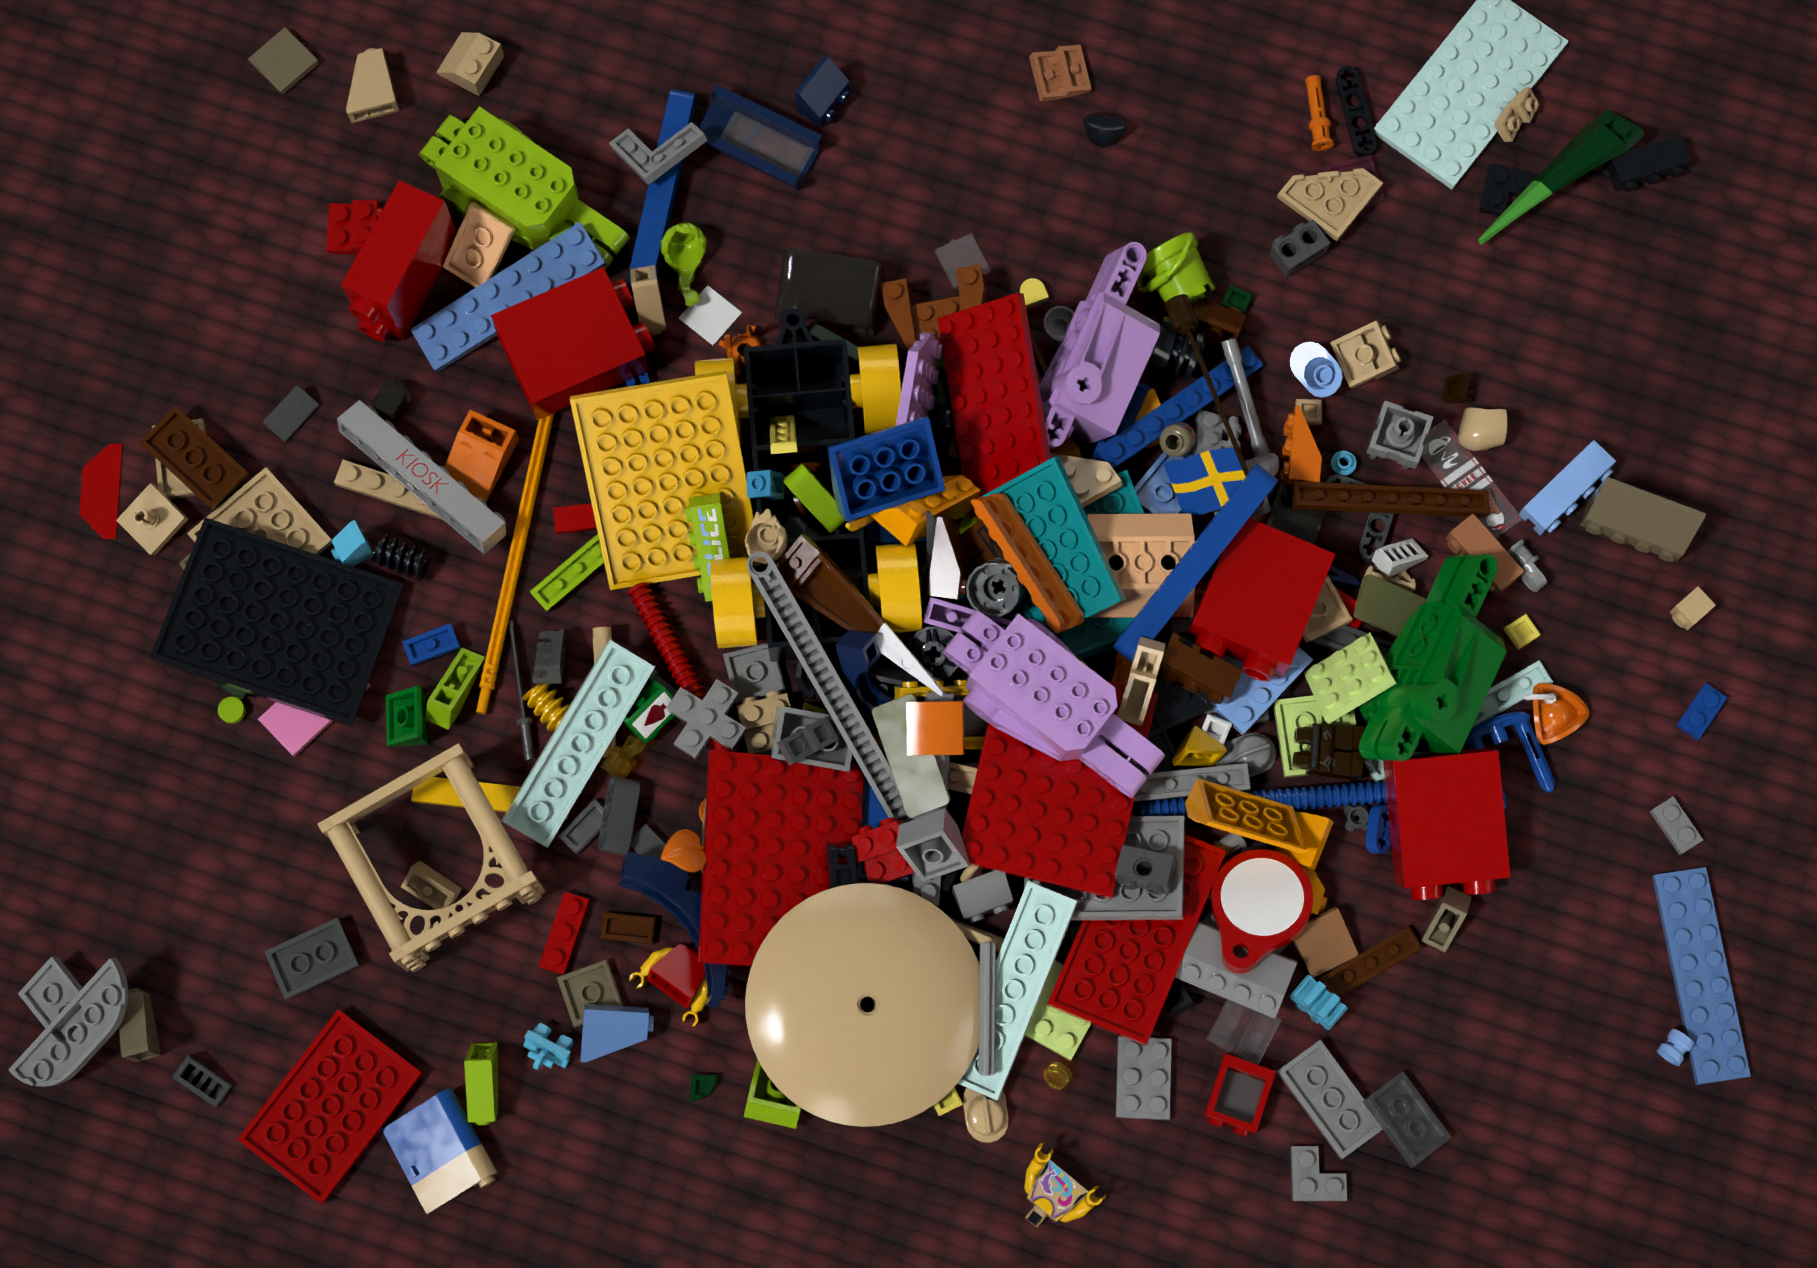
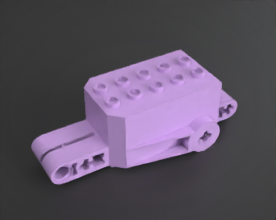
M1130 242L1107 254L1086 301L1079 302L1057 352L1042 381L1038 383L1049 449L1061 445L1069 437L1084 445H1088L1115 435L1158 340L1160 324L1126 305L1147 257L1144 246L1138 242Z
M975 610L961 627V631L966 636L957 633L943 650L944 655L969 674L965 687L969 693L963 700L965 705L996 729L1058 761L1079 759L1123 794L1133 798L1147 780V777L1142 772L1151 775L1165 755L1154 744L1113 714L1117 708L1115 687L1082 663L1059 638L1038 621L1032 618L1026 620L1020 614H1017L1006 630H1004L986 615Z

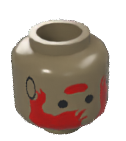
M1177 422L1167 426L1162 431L1159 443L1165 454L1171 457H1181L1194 449L1196 434L1190 425Z

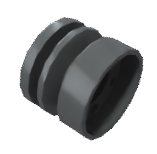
M997 557L975 568L966 584L967 598L971 606L987 617H1001L1021 606L1029 595L1027 588L1019 582L1016 571L1004 557ZM1001 580L1004 581L1003 587L1005 589L1003 590L1000 589L1001 584L999 583V581Z

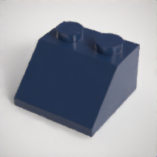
M827 55L822 57L795 92L797 112L820 128L825 122L829 123L836 114L835 109L840 103L844 104L851 94L850 81Z

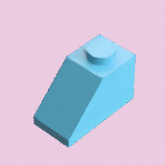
M355 520L351 521L331 540L335 547L331 552L337 562L354 566L373 557V551Z

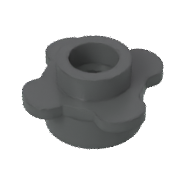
M1366 805L1345 807L1343 810L1346 816L1345 829L1350 832L1354 829L1366 831L1369 808ZM1355 816L1359 817L1358 821L1355 820Z

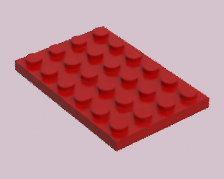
M338 1009L237 1140L323 1205L423 1073Z

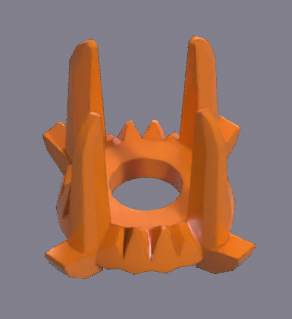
M748 324L746 333L739 334L732 339L730 335H725L724 341L720 340L719 346L727 350V357L734 358L736 375H740L742 369H745L744 357L737 352L739 346L743 344L751 347L762 346L758 338L754 336L756 326Z

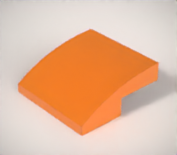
M964 701L907 702V755H964Z

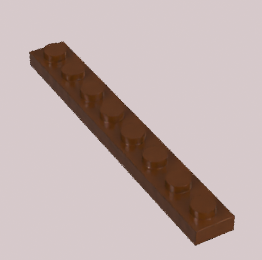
M1293 481L1290 485L1293 509L1469 517L1473 513L1476 517H1488L1491 513L1487 490Z

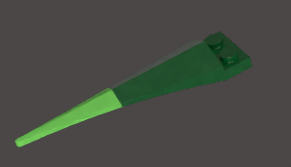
M1608 109L1593 123L1588 122L1478 239L1479 244L1485 243L1519 216L1567 184L1627 152L1644 136L1643 129Z

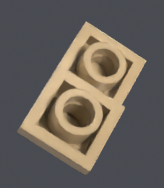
M1530 87L1522 89L1507 104L1494 124L1504 142H1513L1521 123H1530L1538 109L1539 102Z

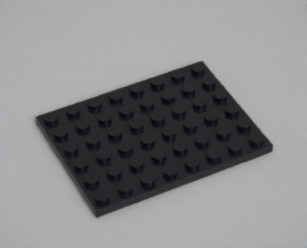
M205 517L151 652L150 661L352 727L404 584Z

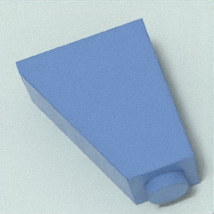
M584 1004L580 1061L588 1062L647 1040L648 1032H653L654 1016H649V1008Z

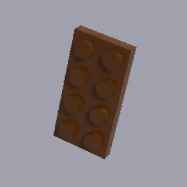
M176 406L139 441L149 453L212 511L249 476V473Z

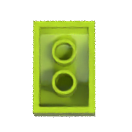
M757 1059L744 1117L796 1129L801 1107L789 1100L774 1085Z

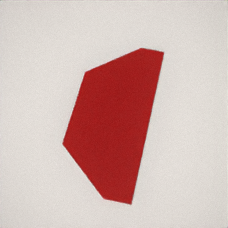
M109 444L82 469L79 515L103 539H116L122 444Z

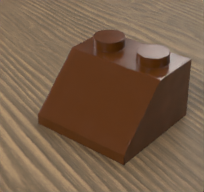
M1199 298L1194 308L1199 325L1192 334L1196 336L1199 327L1205 328V340L1222 346L1221 342L1233 338L1238 340L1247 315L1242 314L1239 309L1233 307H1222L1212 299L1206 298L1203 300Z

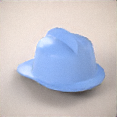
M1305 342L1294 349L1290 358V366L1295 377L1314 396L1323 398L1334 394L1341 386L1343 379L1342 369L1337 361L1318 343Z

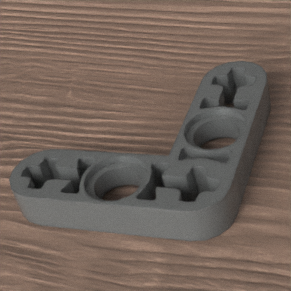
M1337 474L1331 475L1326 483L1338 482L1342 484L1369 485ZM1369 512L1357 551L1361 560L1373 562L1372 558L1375 552L1367 555V550L1363 547L1369 545L1371 538L1376 539L1373 545L1374 551L1384 546L1394 513ZM1374 520L1381 521L1384 524V531L1380 533L1374 532L1370 527V523Z

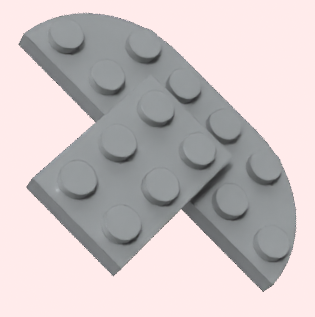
M51 956L18 993L44 1026L45 1030L8 1070L14 1077L25 1084L46 1087L59 1085L70 1080L87 1064L118 1029L127 1009V979L117 958H109L82 988L59 957Z

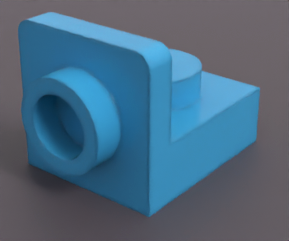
M772 470L747 472V497H764L773 500L784 499V473Z

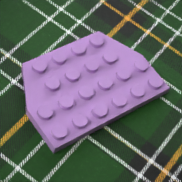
M922 332L920 334L921 341L916 340L913 347L908 350L896 426L929 416V410L934 408L935 395H932L934 385H937L940 372L937 369L938 359L941 360L943 357V344L932 333Z

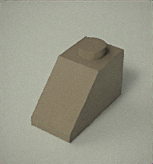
M1450 886L1446 887L1443 893L1444 897L1440 898L1421 940L1443 952L1447 951L1465 919L1472 898Z

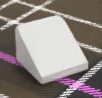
M1208 713L1201 730L1224 745L1232 722Z

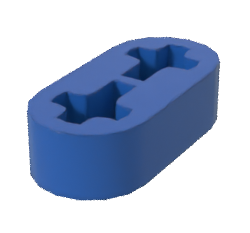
M1374 805L1369 812L1366 848L1371 854H1385L1391 845L1387 805Z

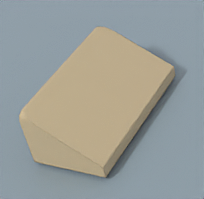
M421 861L411 866L401 886L435 910L452 905L462 890L460 886Z

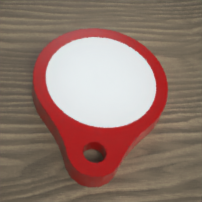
M1250 850L1231 858L1217 873L1212 886L1211 907L1220 934L1221 957L1226 968L1239 974L1251 971L1266 956L1295 940L1307 926L1312 913L1313 890L1305 871L1290 857L1272 850ZM1237 947H1244L1248 951V955L1244 958H1238L1233 954V950Z

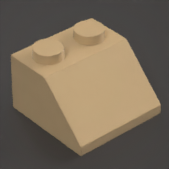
M461 32L436 73L480 96L504 58L501 44L481 33Z

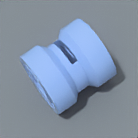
M1671 1029L1667 1035L1668 1040L1660 1045L1657 1053L1671 1064L1680 1066L1684 1060L1683 1055L1692 1049L1694 1042L1684 1033Z

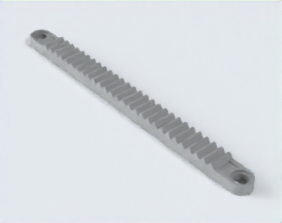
M765 551L753 552L747 560V569L887 816L889 818L895 817L896 821L909 822L917 819V816L910 818L906 815L885 755L773 558ZM756 557H764L767 560L768 567L765 571L758 572L753 568L752 562Z

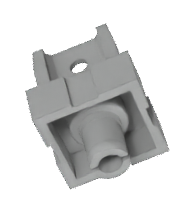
M1384 400L1376 421V430H1374L1366 453L1370 454L1369 458L1373 460L1376 456L1383 459L1388 458L1401 464V469L1407 470L1409 467L1415 469L1419 463L1424 448L1423 442L1429 433L1433 416L1418 411L1412 412L1403 409V406Z

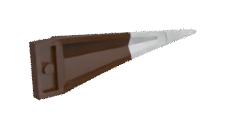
M801 534L776 564L793 595L846 630L876 634L881 654L938 695L945 696L942 688L826 551L823 552L808 536Z

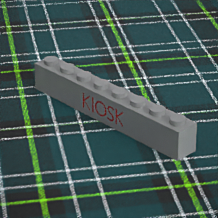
M358 400L337 418L339 432L484 555L506 536V521L498 512L493 513L487 508L483 499L478 496L475 498L469 492L464 483L461 481L456 482L445 467L437 466L427 452L418 450L408 436H402L396 431V428L390 421H384L380 418L377 411L371 405L366 406Z

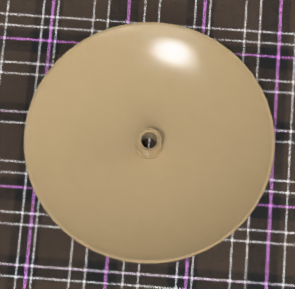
M874 883L849 884L822 891L807 898L786 913L770 930L756 953L750 969L745 996L746 1023L753 1050L760 1065L774 1085L789 1100L817 1117L834 1123L860 1127L881 1126L909 1119L924 1112L946 1096L961 1080L976 1055L979 1046L980 965L970 943L954 921L930 901L915 893L898 887ZM867 996L874 1001V1007L870 1012H864L860 1008V1001Z

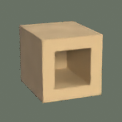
M1696 587L1670 613L1673 615V621L1679 627H1684L1688 631L1716 604L1699 587Z

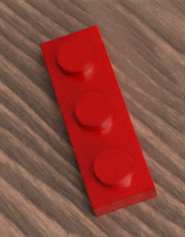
M564 892L538 966L539 968L565 975L590 903L589 899Z

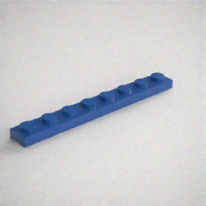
M1249 346L1240 351L1246 378L1260 370L1263 364ZM1227 360L1208 372L1218 397L1235 387ZM1202 376L1098 447L1093 453L1100 461L1108 462L1113 470L1158 440L1162 431L1167 426L1177 422H1184L1214 401L1205 377Z

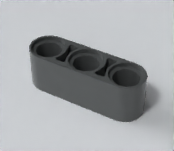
M617 776L611 777L607 788L598 839L599 850L621 855L627 854L630 848L640 792L639 781Z

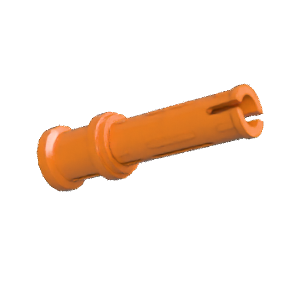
M1312 75L1305 79L1311 121L1308 126L1313 136L1311 147L1315 151H1325L1334 146V141L1330 138L1329 131L1331 122L1326 118L1321 77L1319 75Z

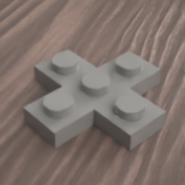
M716 679L703 700L680 687L666 708L669 713L687 723L674 742V746L697 759L711 738L733 752L747 731L746 727L726 715L738 698L739 692Z

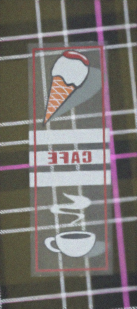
M1446 420L1429 430L1423 442L1424 448L1421 457L1445 488L1487 490L1491 513L1488 517L1477 518L1495 538L1522 520L1518 512L1472 453L1459 444L1457 434Z

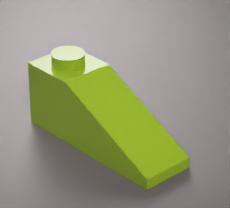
M465 648L460 649L427 701L426 721L445 729H450L461 712L485 661L484 656Z

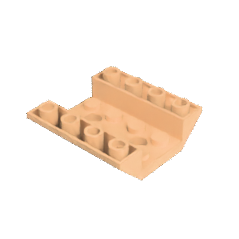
M1087 514V518L1107 560L1109 561L1112 556H1118L1123 561V567L1120 570L1112 569L1125 597V600L1089 618L1136 617L1172 571L1162 567L1161 559L1164 556H1171L1175 560L1176 566L1195 542L1191 514ZM1195 587L1171 618L1193 617Z

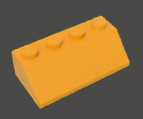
M963 475L944 476V491L869 515L907 547L926 537L927 511L932 513L936 521L937 517L954 518L957 520L970 513L973 507L970 501L977 498L981 490Z

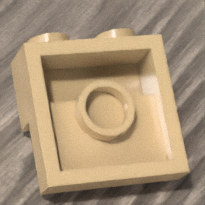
M1377 321L1330 342L1351 389L1374 378L1377 380L1399 370L1397 363L1401 362V358L1396 348L1391 349L1387 341L1391 339V335L1385 325L1381 327Z
M781 690L767 693V698L756 700V697H748L741 700V705H737L741 725L747 729L744 738L748 753L752 754L772 749V731L776 708L780 706L791 708L787 693L782 694Z

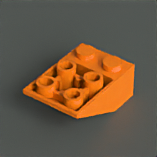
M1295 405L1293 413H1288L1287 421L1284 424L1283 436L1288 437H1286L1285 445L1282 447L1281 460H1285L1279 475V484L1283 485L1282 493L1291 494L1290 485L1293 481L1320 483L1322 462L1321 454L1299 405Z
M469 410L457 433L445 468L456 482L461 481L475 498L478 496L486 503L519 441L516 430Z

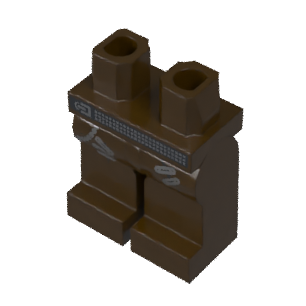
M1312 723L1310 727L1296 728L1294 743L1307 744V753L1294 752L1292 767L1305 770V774L1308 775L1315 774L1358 781L1362 777L1363 757L1359 751V742L1365 731V726L1343 727Z

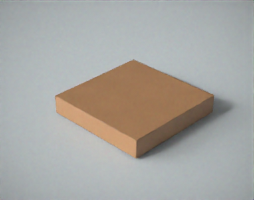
M1337 907L1310 919L1303 932L1293 940L1308 974L1313 978L1359 955Z

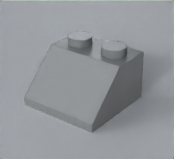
M946 809L899 825L896 848L922 882L969 866V859L959 827Z
M994 870L953 886L952 894L963 922L969 921L970 924L980 922L985 919V914L993 911L995 915L1010 910L1009 905L1013 904V898L1004 872Z

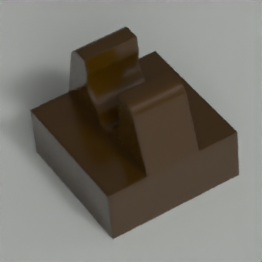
M1460 373L1446 377L1442 401L1448 404L1471 402L1472 397L1467 396L1468 390L1474 388V384L1470 381V376Z

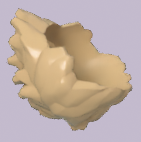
M766 509L761 515L759 512H756L754 519L751 521L750 530L746 534L745 547L749 556L756 551H765L776 562L784 556L788 547V535L776 516L771 515L769 509ZM756 557L753 560L755 563L768 564L764 557Z

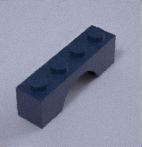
M848 630L835 645L847 690L871 733L879 734L872 710L893 700L875 687L868 673V670L881 656L876 634Z

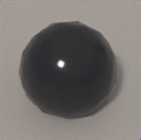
M951 405L940 406L932 414L931 425L933 430L940 436L950 437L956 434Z

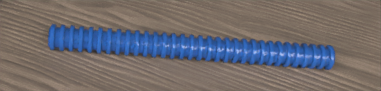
M1385 780L1382 783L1374 781V784L1368 781L1366 784L1358 782V785L1350 783L1349 786L1343 783L1341 786L1334 784L1333 787L1326 785L1325 788L1318 785L1317 788L1310 786L1309 789L1301 787L1298 790L1297 787H1294L1293 790L1285 788V791L1277 789L1274 792L1273 789H1269L1268 792L1261 790L1260 793H1257V791H1252L1251 793L1293 806L1295 811H1298L1300 808L1307 810L1308 807L1316 809V806L1323 809L1324 806L1332 808V805L1340 807L1341 804L1347 807L1348 804L1356 806L1357 803L1364 805L1366 802L1368 805H1372L1373 802L1380 804L1381 801L1385 804L1387 803ZM1180 797L1179 799L1171 798V800L1163 799V801L1138 802V816H1184L1186 819L1188 817L1185 806L1187 799Z

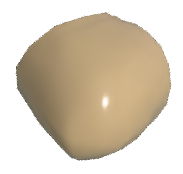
M1465 408L1459 428V444L1472 451L1488 450L1504 445L1507 433V411L1505 409Z

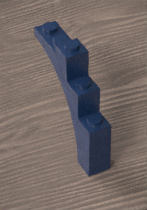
M627 852L622 861L618 886L637 891L658 902L682 924L697 949H699L701 893L689 890L692 876L688 875V871L670 862ZM703 963L707 984L706 1006L717 1008L722 1000H726L729 985L725 984L726 975L730 974L732 965Z

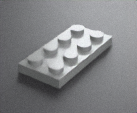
M1321 1040L1276 1071L1341 1160L1383 1130L1362 1102L1364 1098Z

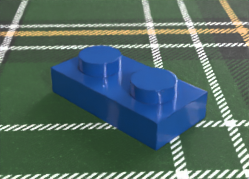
M451 623L402 641L412 667L461 649Z
M1707 683L1703 684L1675 726L1695 740H1699L1727 697Z

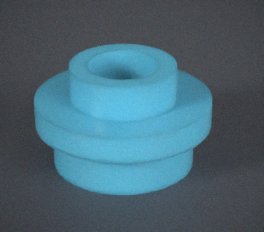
M1339 451L1333 455L1330 465L1333 472L1337 475L1348 476L1356 468V459L1348 451ZM1339 460H1347L1348 465L1342 466Z

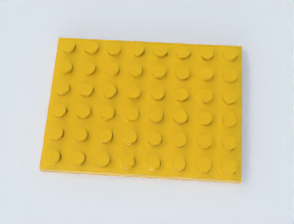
M726 370L570 396L610 590L633 587L641 582L651 584L701 575L700 569L695 570L693 555L697 554L696 546H691L689 531H693L692 522L687 523L685 507H689V497L720 493L730 558L749 557L745 547V538L750 530L751 521L754 519L751 500L747 497V478ZM754 561L752 562V566L761 565V563L759 564L757 562L755 563Z

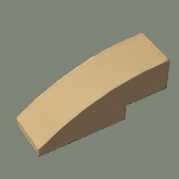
M1144 637L1139 638L1117 717L1122 721L1142 726L1163 658L1165 643Z

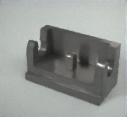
M564 629L540 632L538 638H548L551 642L537 643L532 681L537 684H562L566 652Z

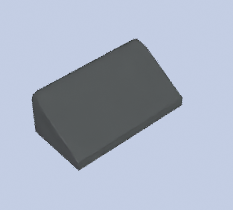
M297 385L263 423L286 443L319 407V404Z

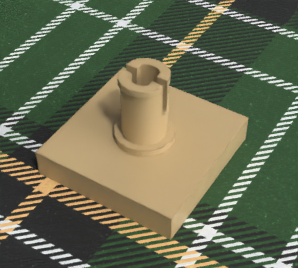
M150 483L116 521L150 555L155 556L189 518L155 484Z

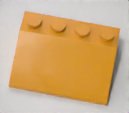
M1197 778L1185 802L1188 818L1210 827L1305 854L1306 847L1293 806Z

